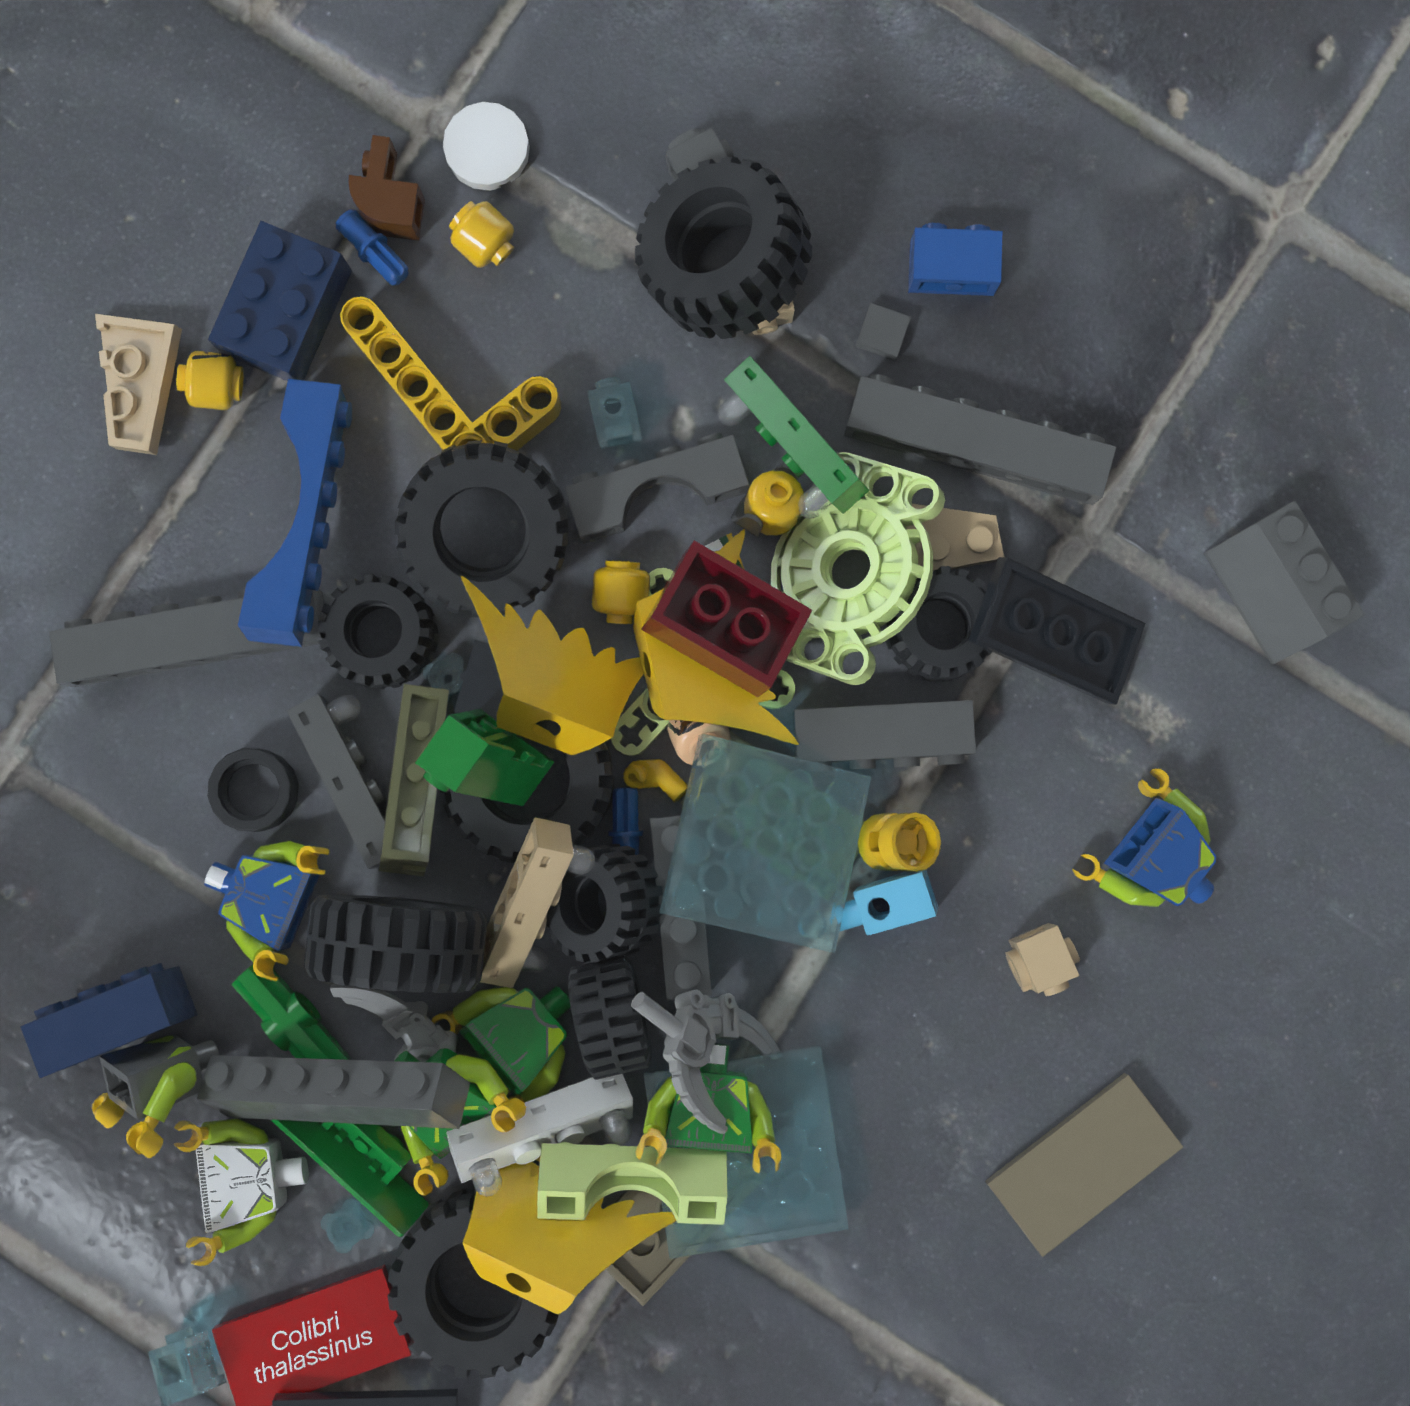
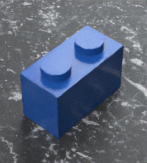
M928 223L921 228L915 227L910 241L908 293L994 296L1001 283L1003 231H993L986 225H970L965 227V229H947L945 224Z

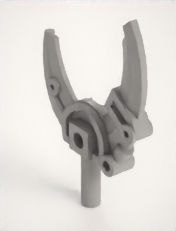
M331 985L330 990L333 997H341L346 1004L355 1005L373 1012L383 1019L382 1026L395 1039L402 1037L405 1044L395 1055V1059L404 1051H408L421 1062H426L438 1050L443 1048L456 1052L458 1036L452 1031H444L440 1025H434L426 1016L428 1005L425 1002L406 1003L396 996L373 988Z
M697 989L678 994L675 998V1007L677 1009L675 1017L643 992L638 993L632 1000L631 1007L667 1034L664 1041L663 1057L669 1063L673 1086L684 1106L703 1125L706 1124L708 1128L717 1133L725 1134L728 1130V1127L725 1125L726 1118L720 1113L710 1098L704 1085L700 1068L710 1062V1055L716 1039L734 1040L741 1037L755 1046L763 1055L768 1054L771 1060L782 1056L774 1039L760 1022L746 1011L738 1008L735 998L731 993L713 998L703 995Z

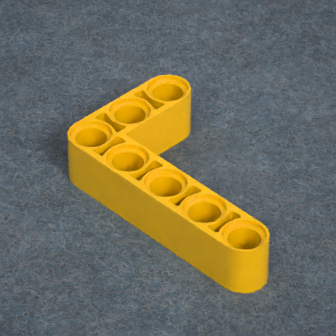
M354 297L348 300L342 307L340 317L345 330L442 450L456 445V447L465 445L468 441L482 440V443L494 444L495 441L508 444L507 447L517 451L553 423L560 414L561 400L554 383L548 378L536 376L525 380L474 422H471L372 300L365 297ZM364 315L374 316L373 322L368 328L363 330L355 329L356 321ZM390 348L401 349L400 356L396 361L392 363L382 362V356L386 350ZM420 380L428 382V387L424 394L417 397L408 395L409 387L414 382ZM537 393H546L551 396L550 403L543 409L531 408L529 406L530 399ZM445 413L455 415V421L451 428L447 430L435 429V422L440 415ZM510 419L517 423L516 430L509 436L502 437L495 433L497 425L503 420Z

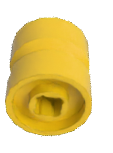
M917 812L872 815L863 823L859 830L857 841L859 853L864 862L871 868L881 871L918 872L926 870L934 864L941 846L940 833L935 822L927 815Z

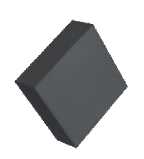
M870 303L855 347L896 361L911 316Z

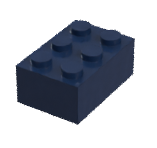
M260 221L208 341L221 353L231 355L237 361L286 381L288 379L304 380L352 269L341 253Z
M162 963L129 972L120 976L119 980L87 989L78 993L77 997L34 1011L37 1020L20 1027L38 1076L43 1078L195 1017L198 1014L180 966L164 970Z

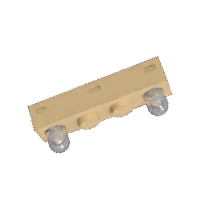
M534 818L487 925L481 983L513 988L520 971L540 973L548 966L549 956L547 952L541 947L533 946L535 939L542 938L546 927L547 912L550 906H556L560 899L563 877L566 872L579 875L587 874L595 865V856L590 849L572 845L570 825Z

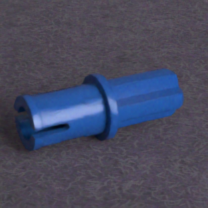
M356 209L344 212L337 220L335 228L356 248L362 262H369L390 285L397 286L406 280L409 275L408 266L387 245V237L382 233L377 234Z
M630 787L616 788L612 792L613 830L608 831V836H612V844L630 846L635 849V855H638L639 836L643 835V830L638 829V791Z

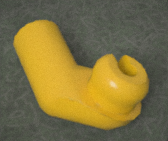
M661 759L633 761L623 772L624 782L630 788L660 787L674 803L681 799L690 789L685 781Z

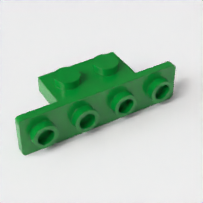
M270 1119L396 1236L402 1237L427 1209L428 1202L398 1175L400 1170L412 1158L411 1154L405 1149L398 1137L387 1133L380 1125Z

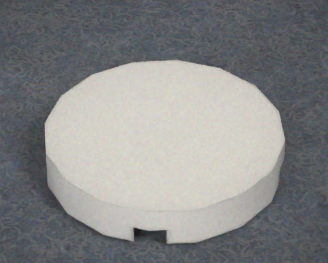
M480 102L463 108L452 117L445 129L443 149L448 166L459 181L474 189L491 191L501 188L500 185L506 184L509 181L513 182L518 178L528 163L530 145L524 124L514 111L498 103Z

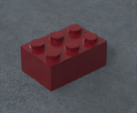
M694 540L682 555L641 630L754 696L759 697L772 687L813 610Z

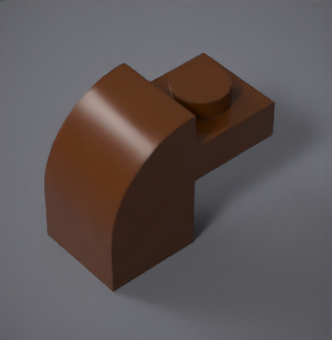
M372 135L371 148L364 151L362 158V174L364 177L349 175L348 181L351 197L364 220L378 233L393 238L419 241L425 204L422 191L417 183L394 181L398 155L390 137Z

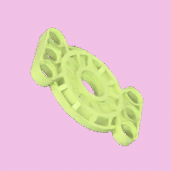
M840 452L837 454L846 464L855 467V474L870 491L844 514L825 495L804 507L796 525L787 533L782 534L777 543L771 563V586L782 592V581L783 593L813 610L786 661L847 684L859 685L868 681L875 672V657L869 648L882 644L899 633L916 616L927 597L933 576V550L928 532L922 522L934 519L940 514L944 508L945 497L937 483L928 476L852 453ZM890 476L893 478L894 485L890 493L882 497L873 495V485L880 477ZM923 488L933 490L934 496L930 505L922 509L912 507V497L918 490ZM914 525L916 529H907L906 527ZM920 541L924 551L923 566L918 565V554L915 546ZM853 549L865 552L871 564L866 578L860 584L850 589L836 586L832 578V568L836 559L844 552ZM921 578L918 591L912 602L908 604L907 601L913 592L916 579ZM900 610L904 612L892 625L881 631L880 627L891 621ZM868 632L870 633L871 637L862 639L860 636ZM822 638L825 644L822 655L817 659L807 660L804 653L806 644L811 639ZM852 652H861L864 658L862 668L855 674H845L843 670L845 657Z

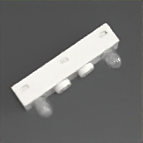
M623 1074L598 1080L592 1077L525 1102L526 1113L524 1117L514 1121L515 1127L508 1132L503 1133L495 1129L491 1121V1115L461 1126L459 1129L446 1132L450 1152L461 1183L472 1180L476 1191L482 1196L489 1197L498 1193L502 1186L499 1169L513 1163L522 1165L536 1160L541 1155L542 1143L557 1144L569 1142L578 1144L586 1135L603 1130L610 1144H617L619 1146L626 1144L632 1136V1128L628 1119L633 1118V1097Z

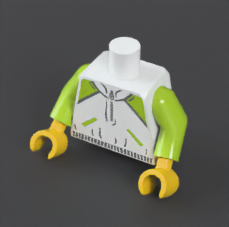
M241 1119L204 1122L201 1127L196 1126L190 1121L182 1120L174 1127L178 1131L192 1130V1136L187 1142L174 1143L173 1145L183 1152L196 1150L205 1232H214L212 1238L195 1236L187 1241V1248L194 1247L201 1242L206 1246L205 1255L198 1260L192 1261L191 1264L208 1265L215 1258L217 1250L220 1253H224L251 1241L275 1220L277 1210L287 1202L286 1187L307 1184L309 1170L305 1157L283 1160L279 1139L268 1138L264 1130Z

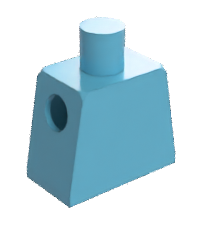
M927 870L903 872L859 886L853 892L855 899L832 906L835 921L840 932L863 925L867 935L935 917L939 908ZM883 898L888 902L890 910L880 913L875 910L872 901Z

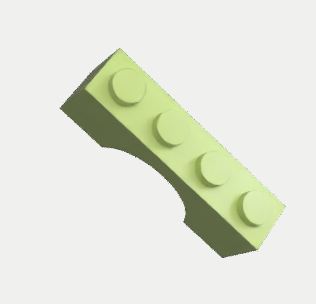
M569 1142L557 1144L542 1143L538 1179L537 1219L585 1220L590 1209L603 1197L617 1191L638 1190L650 1193L661 1199L670 1208L677 1223L724 1225L727 1205V1151L667 1148L662 1161L656 1164L658 1152L652 1146L644 1147L643 1154L639 1160L635 1154L637 1146H619L617 1144L580 1145Z

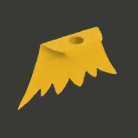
M745 529L735 535L716 553L736 564L745 538ZM663 589L637 601L633 630L652 709L660 718L728 726L799 745L790 731L769 711L758 704L759 702L775 699L776 695L773 692L767 690L759 697H756L641 630Z
M461 575L464 586L485 630L501 681L503 696L497 711V727L570 755L590 750L611 739L614 736L616 725L631 692L644 674L640 657L615 663V649L613 647L606 648L596 656H593L590 641L584 628L574 629L561 641L554 626L541 610H537L534 613L527 629L518 613L510 604H505L504 617L476 586ZM543 720H551L560 725L561 731L554 736L548 730L536 725V723Z
M513 1163L479 1177L471 1218L462 1243L472 1266L482 1279L555 1314H560L572 1304L575 1297L601 1272L640 1242L676 1222V1219L672 1212H657L626 1217L635 1203L634 1200L620 1201L602 1209L604 1197L594 1204L585 1220L537 1219L539 1172L532 1177L530 1163L522 1165Z

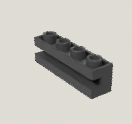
M973 700L794 709L792 712L795 739L799 743V745L794 747L795 765L805 764L806 772L832 771V763L849 762L850 770L876 769V760L893 759L894 768L920 766V758L937 757L938 765L964 764V756L976 754Z

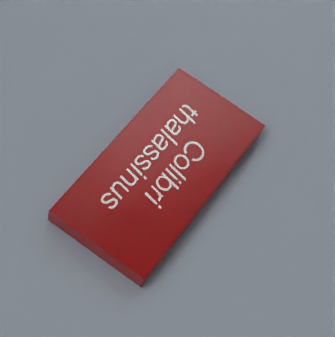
M384 1264L216 1325L212 1329V1333L236 1406H272V1400L276 1393L311 1392L411 1356L413 1352L408 1348L411 1342L409 1334L407 1332L404 1335H399L394 1325V1321L398 1317V1311L389 1309L388 1294L393 1286L388 1282L389 1274L386 1265Z

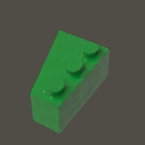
M481 708L448 715L415 762V764L426 771L423 774L424 779L443 792H448L451 789L456 793L524 806L554 763L553 760L517 734L498 728L497 720Z

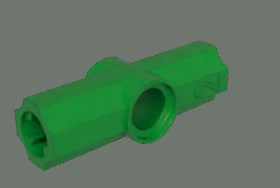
M252 965L231 984L262 1019L260 1024L263 1031L281 1050L290 1051L295 1058L349 1060L351 1058L347 1051L341 1047L338 1041L321 1024L322 1017L316 1007L300 992H293L274 969L273 973L278 977L277 981L257 976Z

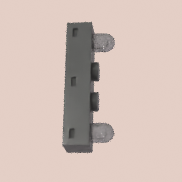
M317 694L286 711L367 868L375 869L379 867L386 816L381 804L386 802L387 799L377 780L373 778L368 781L360 766L367 761L355 739L348 742L340 727L359 716L361 703L357 697L350 694L342 695L329 703L326 698Z

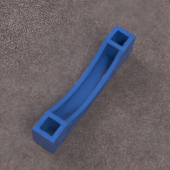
M288 379L280 419L295 446L299 458L301 474L299 506L292 528L281 548L269 563L246 583L238 627L248 641L302 647L304 633H310L313 626L314 609L313 606H310L312 591H318L321 584L322 567L321 564H318L320 550L326 549L329 542L330 528L326 518L328 508H334L337 500V483L334 482L336 468H342L344 463L345 445L341 440L343 429L349 428L351 425L352 404L347 402L340 384Z

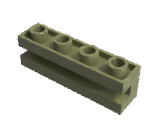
M404 684L378 870L380 872L415 876L425 875L429 861L437 788L424 779L423 774L426 771L415 764V762L446 719L449 690Z

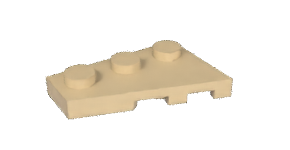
M95 314L96 328L101 331L103 350L99 351L100 366L105 369L107 392L103 396L108 444L117 450L157 455L182 329L170 323Z
M912 504V507L915 509L927 507L926 505ZM943 508L934 519L922 522L928 532L933 550V570H937L940 566H950V570L997 562L999 557H1004L996 515ZM914 525L906 527L907 529H916ZM920 541L915 546L918 554V565L923 566L924 551Z

